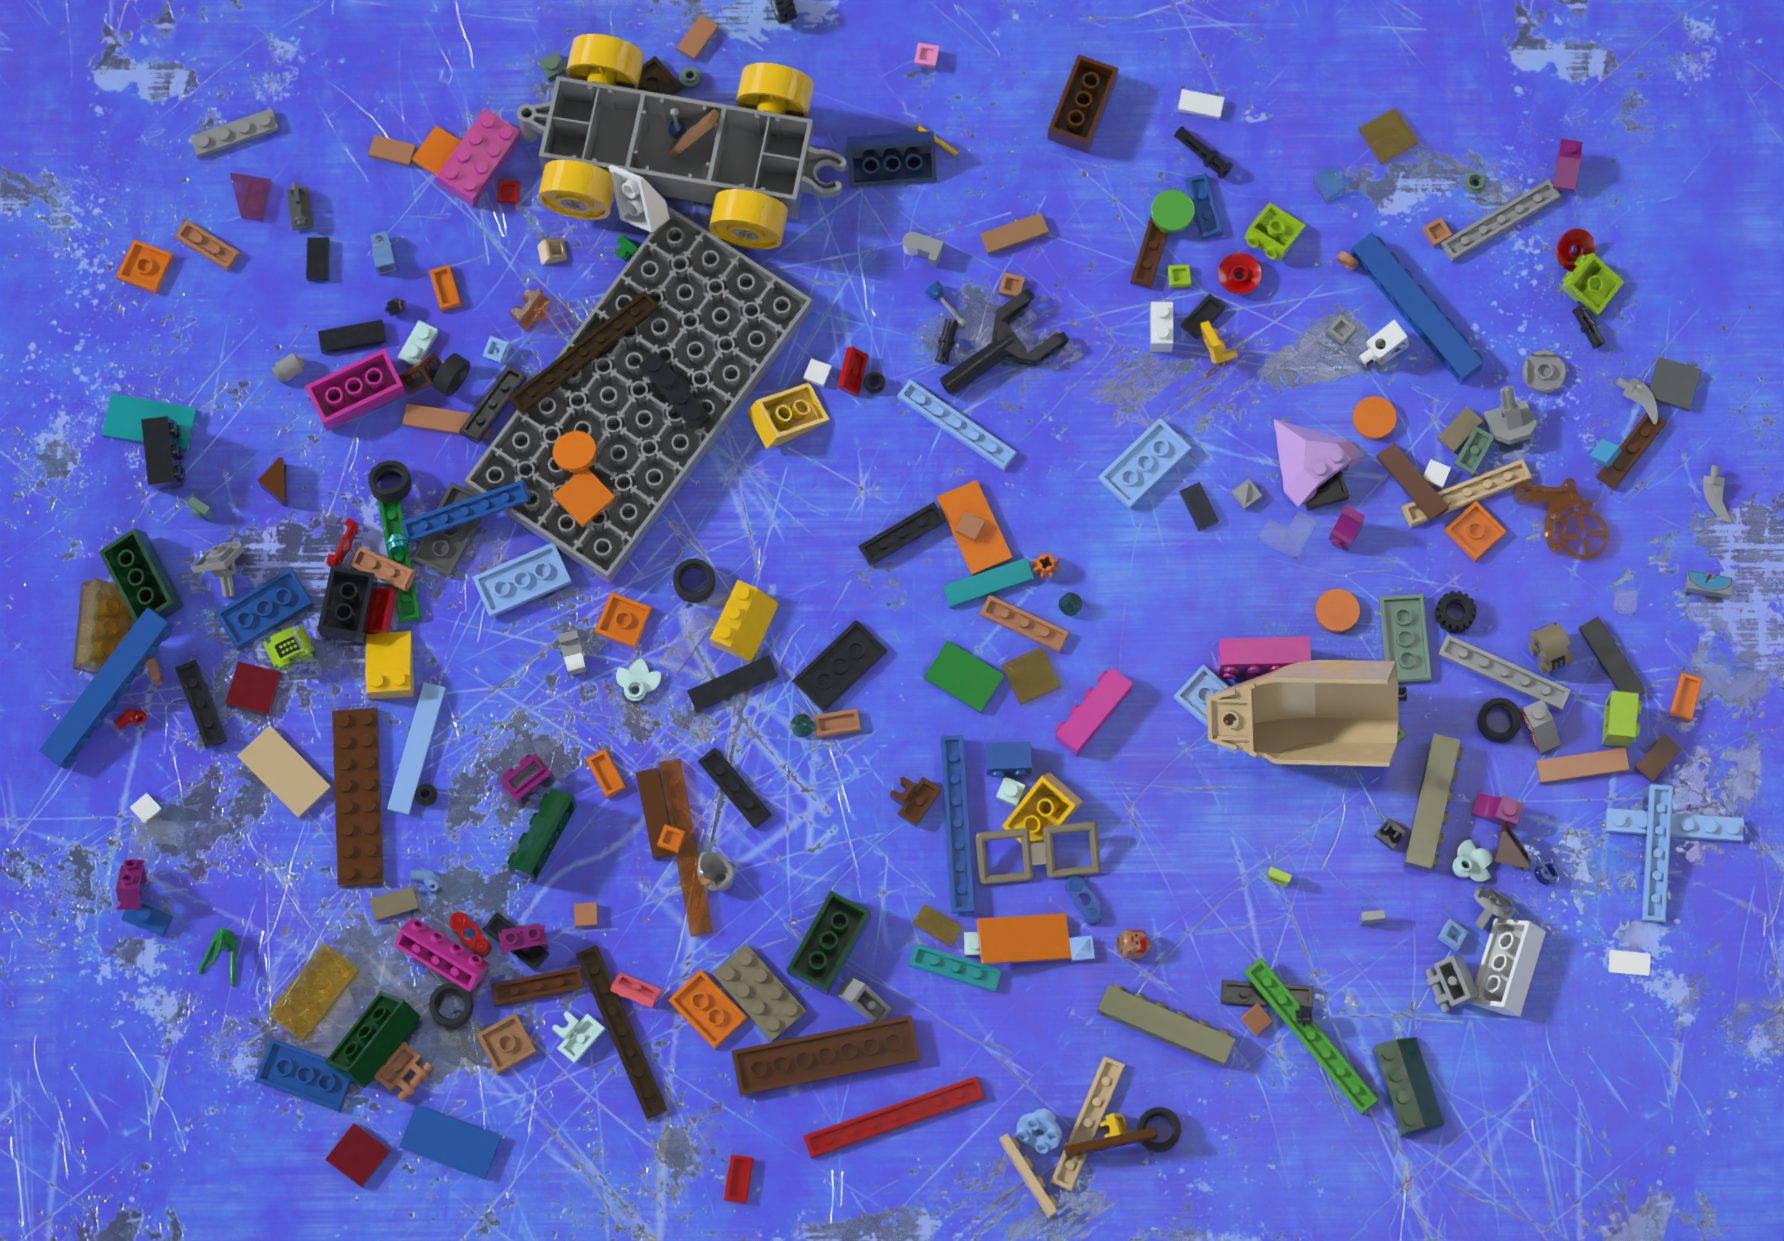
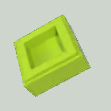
M1190 264L1168 266L1169 289L1191 287Z
M1270 867L1266 879L1288 887L1292 875Z

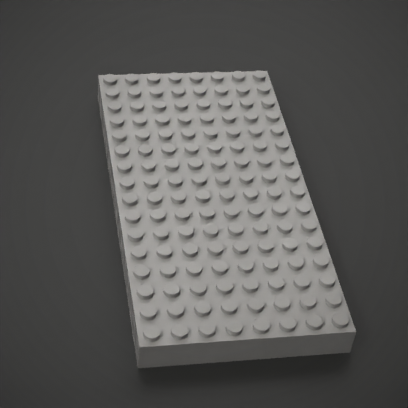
M671 207L668 209L670 219L648 235L556 359L643 291L649 294L659 306V309L522 416L516 411L464 480L467 489L477 495L525 480L531 501L501 512L549 544H554L558 550L609 584L813 310V300ZM654 352L659 354L710 415L711 419L693 432L639 368V364ZM572 431H583L589 434L595 441L597 456H595L593 464L588 469L616 498L583 528L553 498V494L577 474L560 469L554 461L552 452L554 444L559 437Z

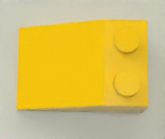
M809 382L758 399L747 411L766 449L784 444L830 420Z
M411 631L367 634L365 675L366 693L370 700L414 696Z
M1049 772L1040 777L1002 827L1005 830L1027 828L1030 831V841L1044 840L1043 829L1045 826L1066 824L1084 801Z

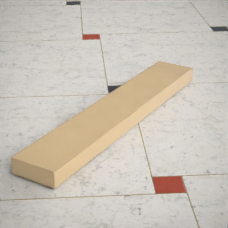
M1524 459L1437 492L1449 506V510L1442 515L1531 481L1532 476ZM1414 502L1401 507L1410 528L1429 521Z
M1106 1056L1103 1057L1066 1146L1094 1140L1125 1064ZM1064 1149L1050 1183L1072 1192L1087 1154L1068 1157Z

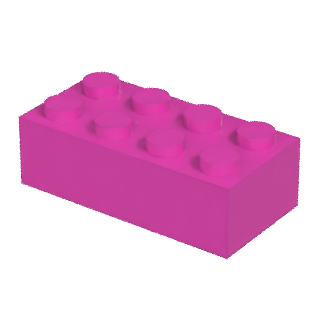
M484 108L436 176L437 185L471 207H474L521 140V131Z
M385 348L305 386L326 431L406 394Z
M1310 636L1220 639L1217 649L1218 676H1223L1224 679H1236L1237 676H1246L1248 679H1253L1290 664L1311 661Z

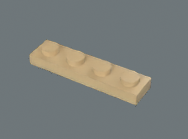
M1008 1133L999 1138L1000 1144L1049 1219L1057 1214L1056 1208L1058 1207L1052 1195L1047 1196L1043 1190L1046 1187L1039 1175L1034 1176L1031 1171L1033 1165L1027 1156L1022 1157L1018 1151L1021 1147L1014 1136L1010 1138Z

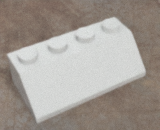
M1495 918L1475 981L1480 998L1470 1002V1004L1502 1015L1520 1017L1546 931L1530 921Z

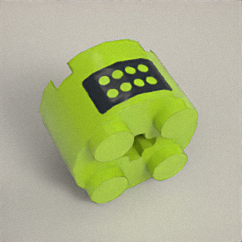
M302 624L298 625L300 628L298 630L290 627L271 636L272 642L269 644L266 640L263 642L273 667L279 668L281 672L292 668V663L301 659V662H304L314 657L312 652L315 648Z

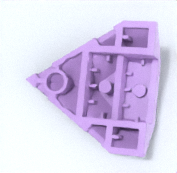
M1276 419L1273 420L1277 437L1280 470L1283 478V490L1298 508L1314 497L1317 488L1345 467L1347 470H1350L1365 458L1349 440Z

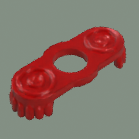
M347 518L346 522H344V525L348 528L341 538L335 554H328L327 566L340 567L350 551L359 529V524L353 519ZM346 540H348L347 546L343 550L344 543Z
M463 912L454 913L450 918L449 924L458 934L460 941L466 944L474 954L479 955L481 958L487 957L490 954L489 952H491V945L481 934L479 927L472 923ZM467 928L475 929V938L466 940L463 937L464 930Z

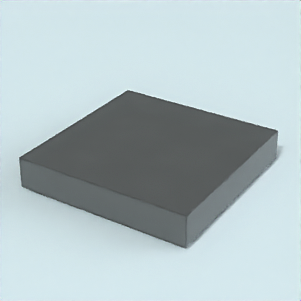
M1658 357L1649 387L1655 401L1689 411L1701 369Z

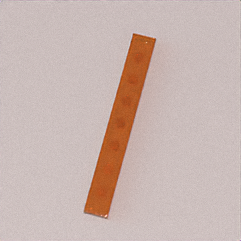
M681 759L658 762L670 826L686 831L679 854L675 853L690 936L713 933L705 887L699 882L697 875L699 855Z

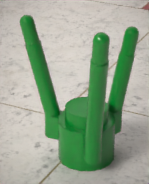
M223 928L217 929L216 935H213L212 942L198 969V974L202 973L214 948L215 951L211 960L212 965L215 964L220 950L228 951L230 947V985H235L237 940L233 939L235 935L233 931Z

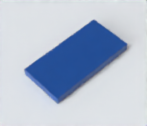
M291 567L218 610L215 614L239 651L314 606V603Z
M273 1038L270 1040L254 1080L259 1084L339 1113L352 1084L351 1081L325 1063L327 1058Z
M416 1104L399 1148L485 1180L502 1136Z

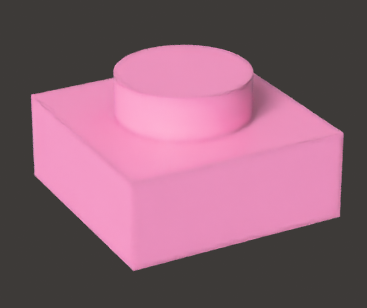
M918 43L914 66L936 69L939 46Z

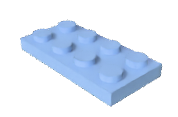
M1159 418L1098 476V480L1130 509L1191 450V446Z
M552 543L472 577L490 618L572 583L559 552Z

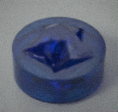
M1543 861L1535 868L1536 879L1544 885L1552 884L1559 876L1558 869L1552 862Z

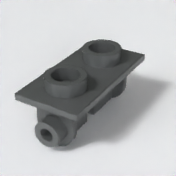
M299 183L292 184V188L287 190L292 230L314 227L308 187H300Z

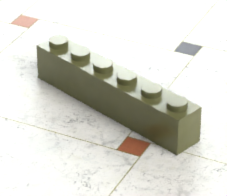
M1438 734L1433 735L1403 867L1430 873L1432 867H1437L1439 854H1435L1437 845H1442L1444 833L1440 832L1442 824L1446 825L1449 814L1448 811H1445L1446 803H1451L1454 791L1450 790L1451 781L1455 782L1458 774L1455 763L1456 760L1460 761L1463 748L1459 747L1461 741L1459 739Z
M1108 985L1097 1014L1224 1068L1235 1042L1231 1033L1221 1029L1219 1032L1213 1030L1210 1024L1201 1020L1198 1023L1189 1019L1190 1016L1183 1012H1171L1168 1010L1169 1007L1162 1003H1150L1147 1001L1148 998L1141 994L1135 993V995H1131L1120 985Z

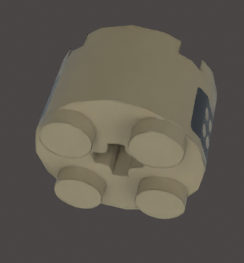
M1556 621L1533 630L1528 634L1530 643L1527 644L1532 656L1536 655L1538 659L1537 665L1542 674L1550 673L1574 662L1573 651L1568 652V646L1571 645L1562 626L1560 624L1557 625Z

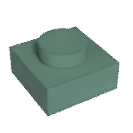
M557 51L538 61L548 81L566 73V66Z
M193 496L187 502L191 509L190 513L200 520L203 517L209 521L214 514L209 506Z

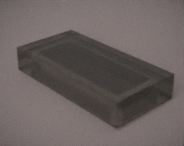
M1200 482L1180 490L1179 494L1198 531L1218 523L1219 520Z

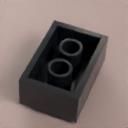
M168 416L141 419L148 485L156 490L183 487V481H186L185 469L181 468V460L184 459L182 446H179L178 438H181L182 435L180 425H177V422Z
M331 566L317 628L321 637L365 644L368 621L378 583L375 573Z

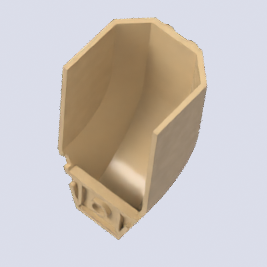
M1358 660L1303 661L1287 665L1207 696L1208 741L1233 750L1239 749L1248 752L1251 756H1259L1275 764L1390 767L1397 748L1399 727V688L1395 661Z

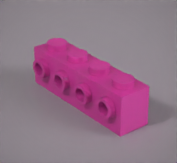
M414 917L400 929L394 946L469 992L482 981L489 966V963L479 955L470 952L459 943H455L441 932L432 929L423 921L417 920Z

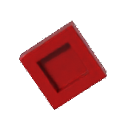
M498 180L497 203L519 204L520 181Z

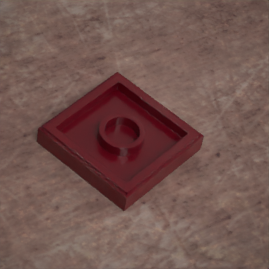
M238 661L225 704L269 716L282 673Z
M353 1123L325 1160L363 1188L390 1153V1150Z

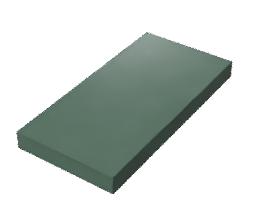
M1424 594L1379 596L1384 661H1395L1398 683L1431 682Z

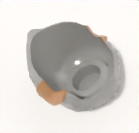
M701 852L697 867L699 882L712 891L729 889L732 883H734L735 877L733 864L721 853Z

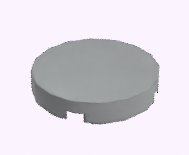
M1542 350L1534 352L1525 360L1522 368V377L1528 388L1537 393L1547 394L1561 387L1567 371L1564 361L1557 354Z

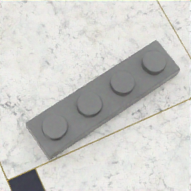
M271 108L192 135L190 138L197 158L279 131Z

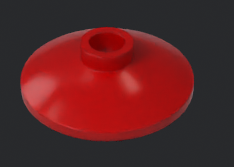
M1580 228L1570 229L1565 232L1559 239L1556 248L1559 264L1565 270L1572 272L1577 267L1574 264L1581 255L1595 254V242L1592 235Z
M1246 253L1228 255L1222 260L1218 268L1220 284L1224 289L1233 294H1247L1253 291L1261 280L1262 272L1259 263L1254 257ZM1242 274L1243 278L1237 279L1235 275Z

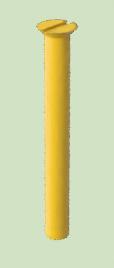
M920 123L916 126L915 129L919 132L927 131L926 129L920 126ZM934 136L935 143L954 156L958 155V151Z

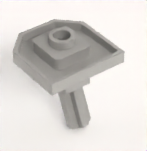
M1504 386L1500 389L1503 406L1484 412V418L1493 436H1495V440L1513 444L1530 439L1537 428V422L1526 400L1515 402L1513 387Z
M240 541L216 545L206 552L191 569L193 573L211 571L214 577H220L223 597H232L235 594L232 575L237 574L234 560L244 552Z

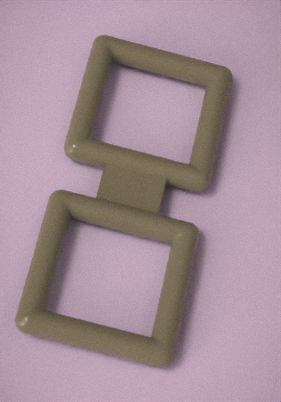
M1083 822L1045 826L1043 829L1044 840L1030 841V831L1027 828L979 832L975 836L979 882L982 885L1030 881L1033 879V865L1046 864L1047 876L1049 878L1099 874L1101 872L1097 823ZM1089 831L1092 866L1056 869L1053 834ZM1021 838L1024 872L988 875L985 841Z

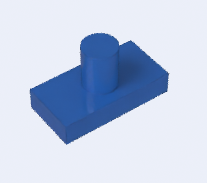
M141 903V909L125 910L122 916L124 922L161 937L165 936L173 919L172 915Z

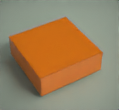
M664 824L657 847L679 854L686 831Z

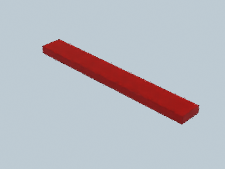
M975 1076L812 1132L803 1137L810 1158H814L985 1099L978 1077Z

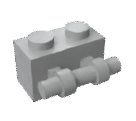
M1452 955L1433 964L1437 975L1434 968L1425 970L1428 977L1426 981L1428 986L1432 987L1436 996L1434 1000L1437 1006H1440L1442 1013L1451 1010L1448 1001L1451 1007H1461L1480 998L1463 956Z

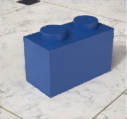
M1031 741L986 743L987 775L995 778L1004 777L1005 774L1023 777L1027 776V773L1032 772Z

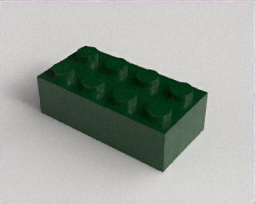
M830 890L788 965L787 974L828 996L871 918V911Z

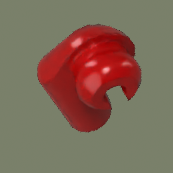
M128 709L113 722L121 730L128 723L144 724L147 720V715L142 710Z

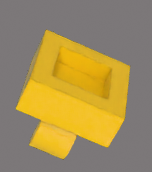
M1123 1113L1109 1114L1105 1116L1107 1121L1100 1123V1127L1109 1126L1110 1132L1104 1135V1138L1129 1133Z

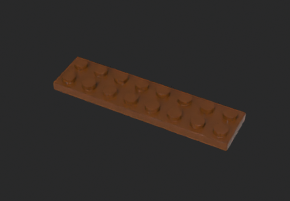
M365 708L332 711L338 887L384 884L378 709Z
M911 1015L731 1050L740 1097L920 1061Z

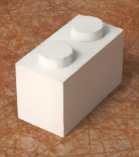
M1151 302L1150 352H1172L1173 302Z

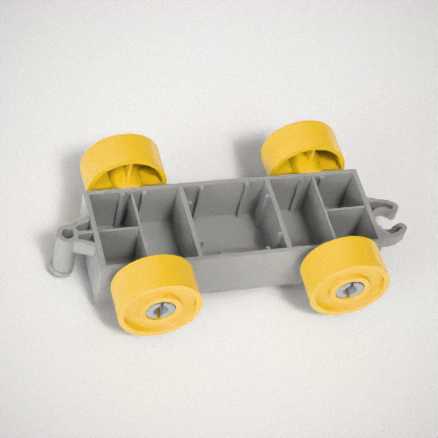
M584 34L573 39L566 68L568 78L556 77L551 102L536 105L524 104L517 110L521 136L525 141L533 142L540 135H543L539 152L543 174L537 199L545 208L563 216L582 220L607 218L610 215L615 194L609 166L614 165L643 177L661 196L713 204L709 230L720 240L744 248L773 249L782 243L787 217L798 219L803 193L812 194L820 198H833L842 193L841 182L823 183L817 178L818 170L824 166L833 167L838 172H845L847 162L836 152L813 147V119L807 118L815 86L814 82L803 72L788 66L773 63H754L744 67L736 98L738 107L637 90L645 58L644 53L632 43L620 38L602 34ZM672 108L678 109V120L685 124L686 131L713 109L718 111L720 116L713 128L677 157L672 158L668 154L673 142L676 140L670 136L668 129L670 123L674 121L673 116L670 114Z

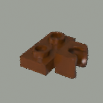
M901 777V786L906 790L903 793L893 790L890 793V798L902 805L898 816L917 827L940 794L941 788L924 777L921 778L917 785L907 778Z

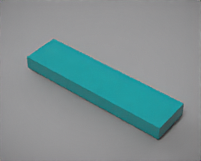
M1027 558L944 585L943 590L949 607L952 608L1032 581L1034 577Z
M915 944L909 962V967L995 993L1003 971L1002 969L981 965V963L919 944Z

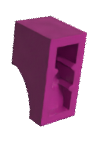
M1346 505L1330 533L1329 540L1332 545L1338 549L1344 548L1348 551L1362 528L1365 515Z
M1479 792L1471 815L1500 826L1506 822L1511 830H1514L1524 803L1505 796L1495 797Z

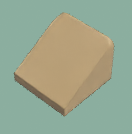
M543 239L538 244L542 265L567 260L563 239Z

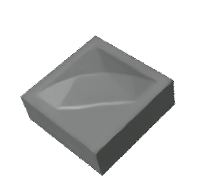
M1250 479L1231 491L1233 497L1244 510L1262 498V494Z

